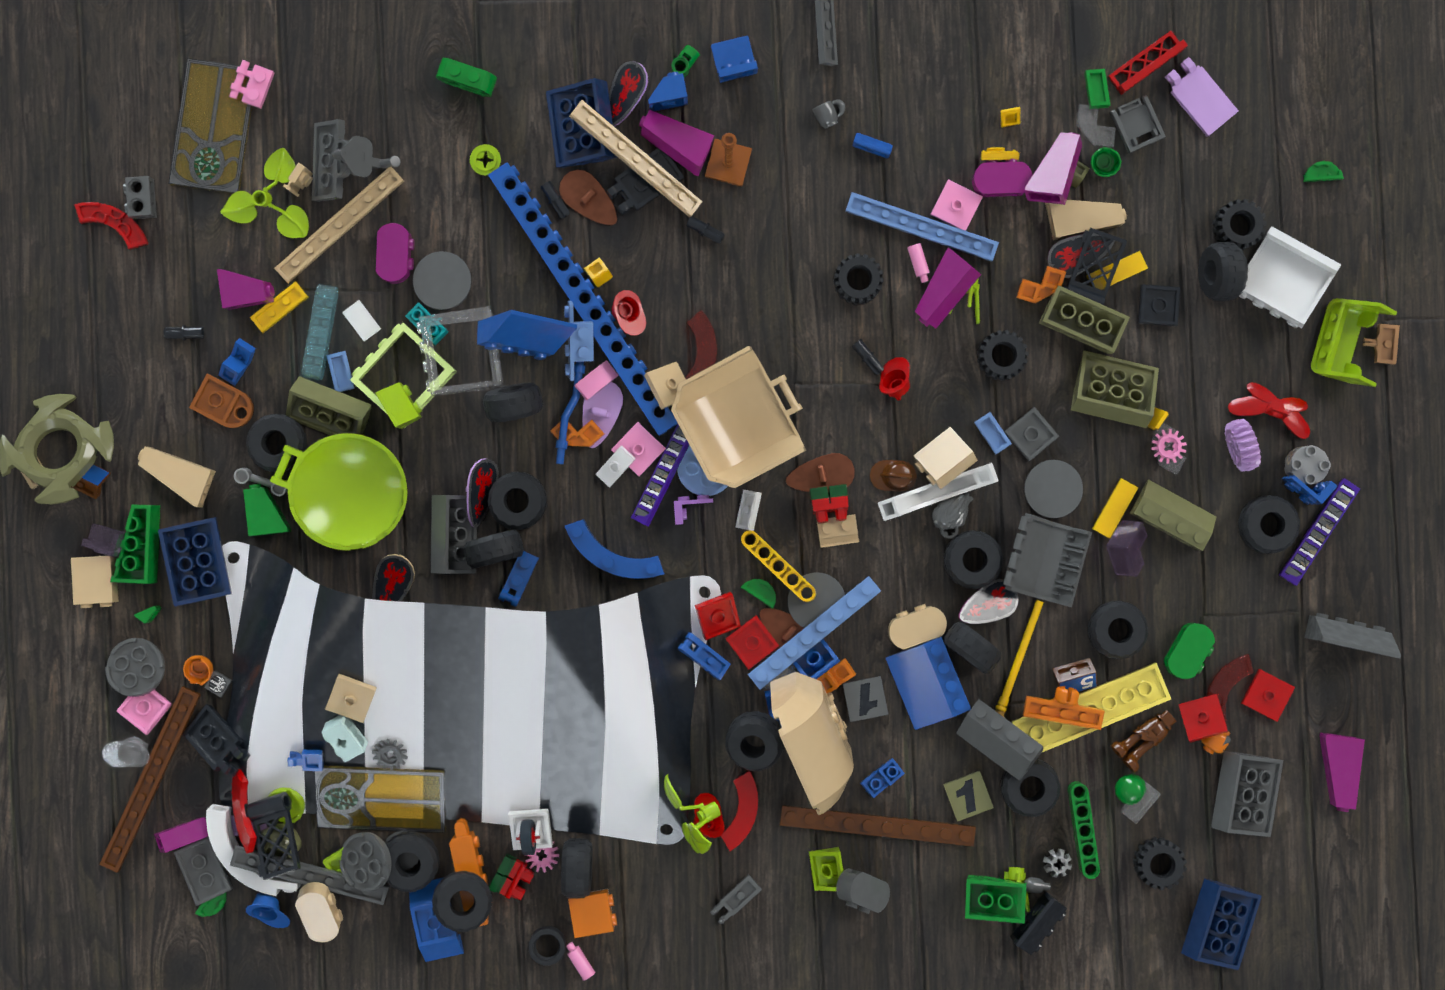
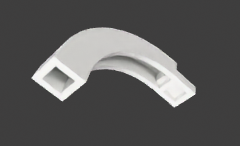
M989 463L961 473L942 489L936 484L934 486L928 484L878 502V506L883 520L886 521L956 495L998 482V478L993 464Z
M212 804L206 810L207 831L212 848L222 865L232 876L244 885L268 895L277 896L281 889L287 893L298 890L301 886L299 883L276 877L263 880V877H259V873L230 866L235 846L238 845L231 824L232 807Z

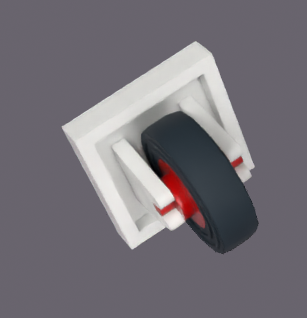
M548 809L509 811L513 850H522L523 855H534L536 849L552 848L553 841Z

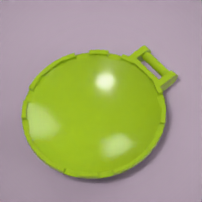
M342 433L325 437L312 444L304 452L288 445L284 446V454L270 482L288 489V500L292 515L300 528L311 539L332 549L353 550L366 548L378 543L396 527L405 510L407 483L399 461L383 444L364 435ZM291 455H294L297 459L287 481L283 480L282 477Z

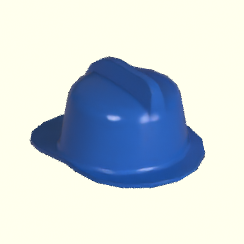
M259 892L256 894L252 905L246 908L248 915L259 919L271 927L285 928L290 924L288 916L280 911L278 899L273 896Z

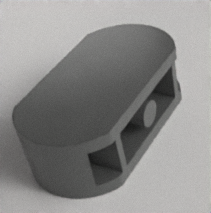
M850 868L844 870L838 878L836 886L837 896L839 899L846 901V906L857 909L858 906V911L869 914L870 911L879 913L886 907L890 897V888L887 882Z

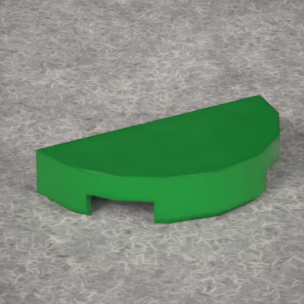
M1320 161L1313 164L1304 175V182L1344 179L1341 169L1339 170L1330 161Z
M752 579L741 586L742 589L772 609L774 608L776 594L773 587L767 581Z
M226 893L202 903L195 914L201 917L217 914L225 905Z

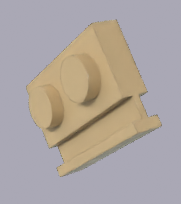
M298 162L288 178L290 180L288 185L284 184L283 187L298 197L300 188L303 190L304 187H308L311 183L313 173Z
M855 514L847 515L845 521H836V517L828 518L827 523L818 524L817 522L820 548L859 542Z

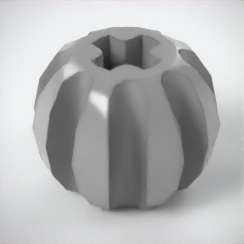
M1059 848L1056 853L1054 849L1048 851L1050 856H1044L1043 862L1047 863L1044 866L1046 873L1051 871L1050 875L1057 878L1059 873L1061 877L1066 876L1065 871L1072 868V864L1068 863L1072 860L1068 853L1064 855L1065 850ZM1057 859H1059L1061 862L1056 867L1054 863H1057Z

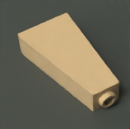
M1067 200L1065 205L1045 203L1053 240L1084 234V231H1089L1090 227L1100 231L1122 226L1127 219L1125 209H1122L1121 204L1077 200Z
M145 446L138 455V465L193 506L203 507L216 471L152 447Z

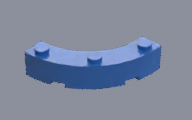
M585 519L565 525L571 541L579 552L595 566L606 572L627 578H650L665 574L659 556L628 558L605 548L590 532Z

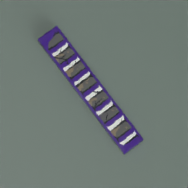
M677 424L631 516L632 519L648 527L689 447V443L679 424Z
M1345 478L1341 479L1279 573V576L1294 586L1298 585L1360 490L1359 487Z

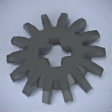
M390 739L386 740L387 744L382 740L379 741L381 745L375 744L374 747L378 750H372V754H377L373 757V760H379L378 766L383 764V769L390 767V771H393V766L400 769L399 763L402 765L406 764L403 759H408V756L403 753H407V749H401L403 744L395 746L397 740H394L393 744H391ZM392 750L395 756L388 758L385 752Z

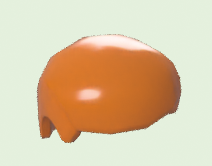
M191 656L184 663V676L191 684L204 685L212 677L213 664L205 656Z

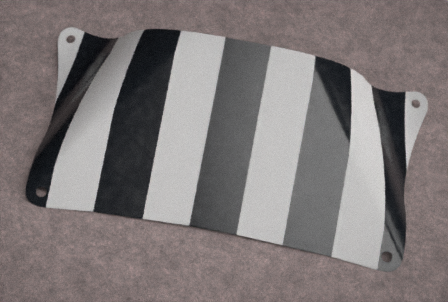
M237 541L228 542L222 546L232 594L226 595L233 644L232 692L226 722L243 740L240 746L251 755L247 761H243L241 757L239 759L233 757L229 763L237 769H241L249 781L247 789L248 804L267 798L275 789L282 787L291 788L297 791L304 799L305 810L303 814H317L314 771H302V766L288 767L287 759L290 758V751L302 754L303 750H323L324 768L390 771V767L383 769V764L378 766L379 760H373V757L377 754H372V750H378L374 747L375 744L381 745L379 743L381 740L387 744L386 740L390 739L391 744H393L394 740H397L395 746L403 744L401 749H407V753L403 754L408 756V759H403L406 764L402 765L399 763L400 769L393 766V771L444 773L445 820H459L463 818L471 822L510 825L509 811L548 809L551 830L603 835L663 845L675 844L684 837L682 824L688 823L689 810H679V808L675 809L664 790V779L668 774L669 781L680 798L682 805L689 806L691 719L700 666L687 655L680 652L678 647L681 643H684L688 632L694 634L705 644L707 642L703 638L694 605L721 595L719 585L711 577L701 575L676 579L611 602L590 607L548 612L519 611L488 607L365 599L322 586L304 576L282 558L261 548ZM236 552L239 554L240 559L237 563L232 564L228 561V556L230 553ZM705 586L710 590L711 594L708 598H703L699 594L701 587ZM692 643L690 649L693 651L696 645ZM338 674L377 687L364 722L361 723L351 719L368 741L365 752L347 762H344L341 757L336 755L334 748L329 742L325 741L322 734L325 723L339 716V714L325 710ZM392 750L385 752L388 758L395 756ZM220 770L219 798L222 805L232 807L231 812H233V776L229 773L226 775ZM329 772L322 780L320 792L328 785L344 781L347 775L343 772ZM350 773L351 780L346 784L360 790L361 786L368 780V774ZM374 774V781L365 791L364 798L440 801L439 776ZM348 795L350 802L353 803L351 795ZM365 802V807L372 816L440 819V805ZM248 804L244 805V807H245V814H246V809H247ZM321 804L323 814L341 815L327 810ZM358 809L357 811L348 814L355 816H365L362 813L361 809ZM662 825H671L673 828L670 835L662 834L660 831Z

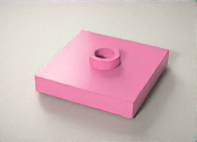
M948 179L930 215L953 227L966 231L983 196Z
M637 422L611 450L615 453L620 446H623L636 459L629 467L640 477L666 448Z
M154 689L144 696H128L117 709V712L145 735H148L171 707L172 703Z

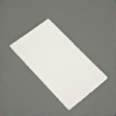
M360 300L342 312L363 341H366L381 329Z

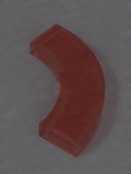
M702 310L687 322L697 341V357L693 368L685 379L709 368L716 361L717 344L715 333L709 319Z
M1249 654L1239 656L1226 664L1216 674L1209 686L1206 697L1214 694L1218 695L1225 721H1227V696L1230 690L1241 679L1254 673Z

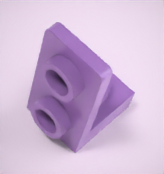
M709 495L697 496V500H690L689 496L678 497V501H674L675 525L684 524L683 520H687L686 508H682V505L713 503V498L709 499Z

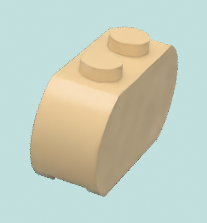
M925 604L914 607L915 611L908 613L907 610L897 613V618L892 619L889 623L888 636L891 642L901 649H907L941 637L947 627L945 615L939 609L932 606L926 607Z
M311 882L305 884L298 893L295 907L306 932L313 941H331L337 936L341 921L343 920L341 910L336 907L335 896L333 893H330L328 886L323 883Z

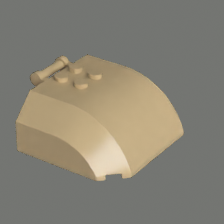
M747 346L679 383L677 395L671 409L707 479L732 488H736L806 451L799 433L790 418V415L803 409L801 404L797 403L790 390L785 374L770 381L751 346ZM778 384L791 406L788 410L785 409L774 388Z
M794 672L770 682L772 713L774 719L779 718L782 726L778 730L810 804L813 809L817 808V814L821 815L839 800L854 768L852 751L847 740V726L841 720L838 709L833 701V694L826 693L821 681Z

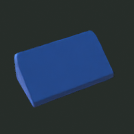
M856 133L852 144L855 148L886 159L889 158L893 147L889 143L861 133Z

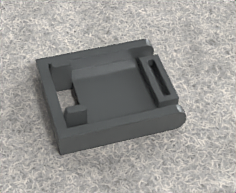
M1147 95L1142 97L1144 105H1142L1138 98L1118 107V114L1115 109L1110 111L1128 154L1166 137ZM1150 132L1153 138L1138 145L1136 138Z

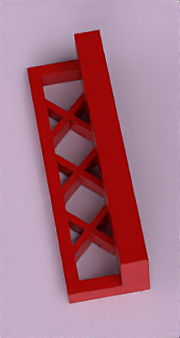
M1169 31L1111 73L1108 78L1122 95L1182 52L1188 45L1184 39L1179 41L1174 33ZM1169 37L1175 46L1171 49H1163V42ZM1150 50L1159 51L1158 58L1154 61L1147 60ZM1142 62V70L1139 72L1131 71L1132 63ZM1119 73L1128 74L1127 81L1121 85L1114 77Z

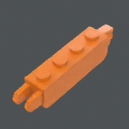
M460 818L454 825L455 835L449 843L455 872L468 871L475 873L483 878L488 885L486 873L483 874L482 866H484L482 854L479 855L478 847H480L479 838L475 836L474 831H469L467 820ZM462 890L460 891L464 911H467L474 904V896L470 892ZM488 917L480 926L488 924Z

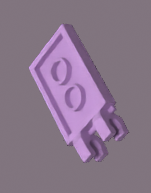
M1188 57L1180 64L1187 74L1184 78L1181 79L1175 70H1172L1165 78L1172 86L1173 91L1170 93L1206 137H1208L1235 115L1238 110L1205 69L1199 65L1196 67L1195 63Z

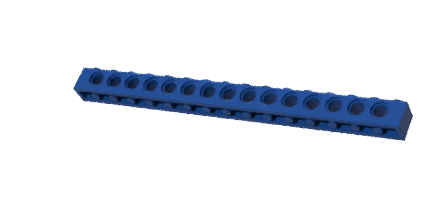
M508 162L488 174V176L570 301L573 302V306L583 321H593L594 338L657 434L661 436L675 427L678 422L668 407L664 408L665 415L658 418L654 415L655 409L660 407L655 397L652 401L644 400V393L652 391L644 376L647 367L642 360L637 361L634 356L637 353L631 343L627 345L624 341L626 335L620 327L617 329L613 324L616 320L611 312L608 311L606 313L602 306L605 303L599 295L595 296L592 292L594 286L590 280H584L581 273L584 271L578 262L574 264L570 257L573 254L567 246L563 248L560 241L563 239L557 230L552 231L549 225L552 222L546 213L542 215L539 211L541 205L537 199H531L528 192L531 190L525 181L521 183L517 176L520 173L514 165L510 167ZM509 181L516 182V186L512 190L506 188V184ZM520 197L527 199L526 204L523 206L517 205V200ZM531 213L537 214V219L534 222L527 221V217ZM542 229L548 231V235L545 238L538 237V232ZM551 246H557L559 250L556 254L551 255L548 253ZM561 262L569 263V268L566 271L559 270ZM572 278L580 280V284L577 287L570 286L569 282ZM583 294H589L591 297L590 301L586 304L580 302V297ZM594 310L601 312V317L597 320L591 318V313ZM609 326L612 328L609 336L601 334L603 327ZM619 342L622 344L623 348L620 352L612 351L614 343ZM627 358L633 360V366L629 369L622 366L623 361ZM642 375L644 377L643 383L641 385L634 384V376Z

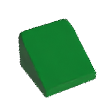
M160 605L153 606L134 614V616L145 624L152 623L162 607Z

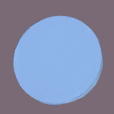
M689 445L677 469L682 484L689 491L697 495L712 496L726 489L727 485L707 479Z

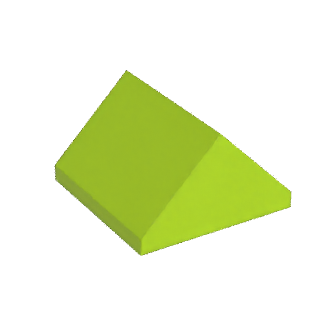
M839 847L810 851L809 856L814 890L836 891L838 878L843 872Z

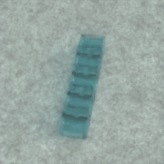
M318 284L316 287L301 370L303 378L322 381L327 362L326 355H328L339 294L338 287Z

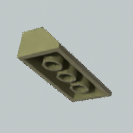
M1058 285L1044 310L1039 324L1110 355L1115 352L1130 317Z
M299 376L289 390L286 416L293 418L302 425L328 435L342 433L363 435L372 404Z
M1149 479L1129 513L1197 551L1204 550L1213 533L1216 516Z

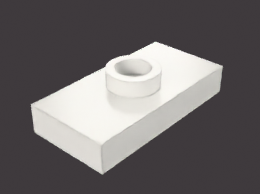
M620 446L596 475L610 488L636 458L623 446Z
M743 489L736 528L754 531L762 493Z

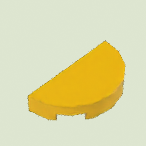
M1003 147L987 148L986 151H981V160H1019V152L1016 150L1005 151Z

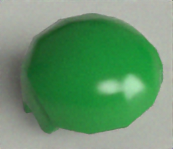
M1103 147L1096 150L1092 155L1090 165L1093 172L1097 175L1110 177L1120 170L1122 161L1117 151Z
M1133 773L1122 776L1115 785L1116 797L1127 805L1138 803L1147 790L1145 781L1139 775Z

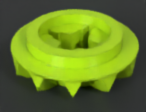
M480 145L470 155L471 167L480 175L486 176L499 168L501 163L500 153L491 145ZM487 152L488 158L493 161L488 162L485 168L484 163L480 160L484 159Z

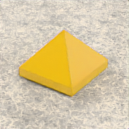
M1020 107L1001 110V127L1020 124Z

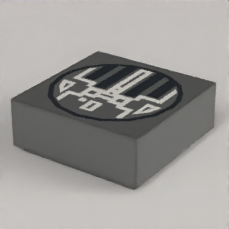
M215 670L204 688L219 697H223L232 680Z

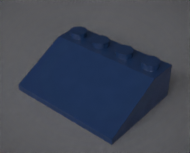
M593 78L546 91L556 168L597 163L618 158L569 117L580 101L583 100L613 125L607 81Z
M216 517L158 530L174 606L232 594Z
M1204 878L1181 953L1199 962L1239 970L1262 896Z

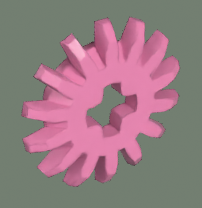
M1169 429L1168 434L1161 430L1162 436L1159 434L1155 435L1158 441L1152 440V443L1157 444V446L1152 447L1151 450L1158 451L1154 454V457L1160 455V462L1166 458V464H1169L1170 459L1176 463L1175 457L1182 459L1183 457L1180 455V452L1186 453L1182 446L1187 444L1180 441L1184 436L1182 435L1178 438L1179 432L1176 431L1172 434V429ZM1165 442H1167V443L1172 442V443H1173V445H1172L1173 450H1172V451H1171V450H1167V451L1164 450V448L1166 447V446L1164 445Z
M558 847L536 849L534 855H524L530 858L525 860V862H532V865L529 867L530 869L537 866L536 872H539L540 867H542L543 872H546L547 866L552 870L551 863H558V861L554 860V857H559V854H554ZM545 850L544 854L547 855V858H543L541 861L536 853Z

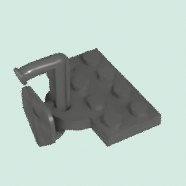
M336 119L314 123L312 201L320 202L342 199L344 178L350 174L368 177L372 172V167L380 169L398 167L401 163L398 156H392L388 159L372 157V143L365 137L353 136L350 140H344L345 120Z

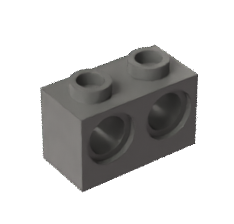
M150 176L126 177L123 191L127 198L124 208L128 217L132 219L157 218L154 179ZM138 184H141V191L136 193L135 187ZM143 203V209L137 212V205Z

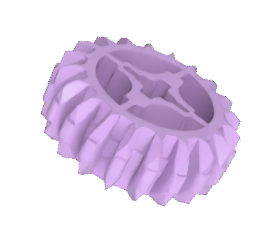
M1237 419L1227 423L1225 426V440L1231 459H1233L1236 467L1240 471H1250L1259 467L1261 451L1252 426L1245 419Z

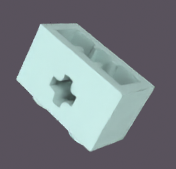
M339 715L327 721L322 730L325 741L331 744L336 755L341 757L344 762L365 752L368 741L350 718Z

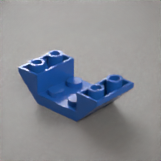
M443 878L432 880L425 888L416 892H409L410 911L416 939L425 962L464 954L460 934L444 927L438 921L433 911L432 898L434 890Z

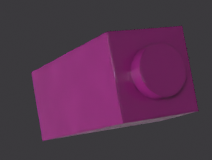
M217 269L222 308L232 310L274 302L275 291L270 282Z
M200 817L155 833L154 836L159 851L166 853L208 837L205 817Z

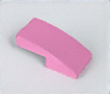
M606 360L574 386L587 401L617 378L618 373Z

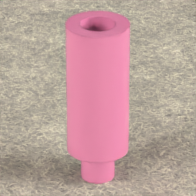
M921 243L907 247L916 277H920L921 283L928 282L927 274L930 272Z
M573 942L566 945L569 951L567 953L568 957L583 981L587 980L595 974V971L580 947H575Z

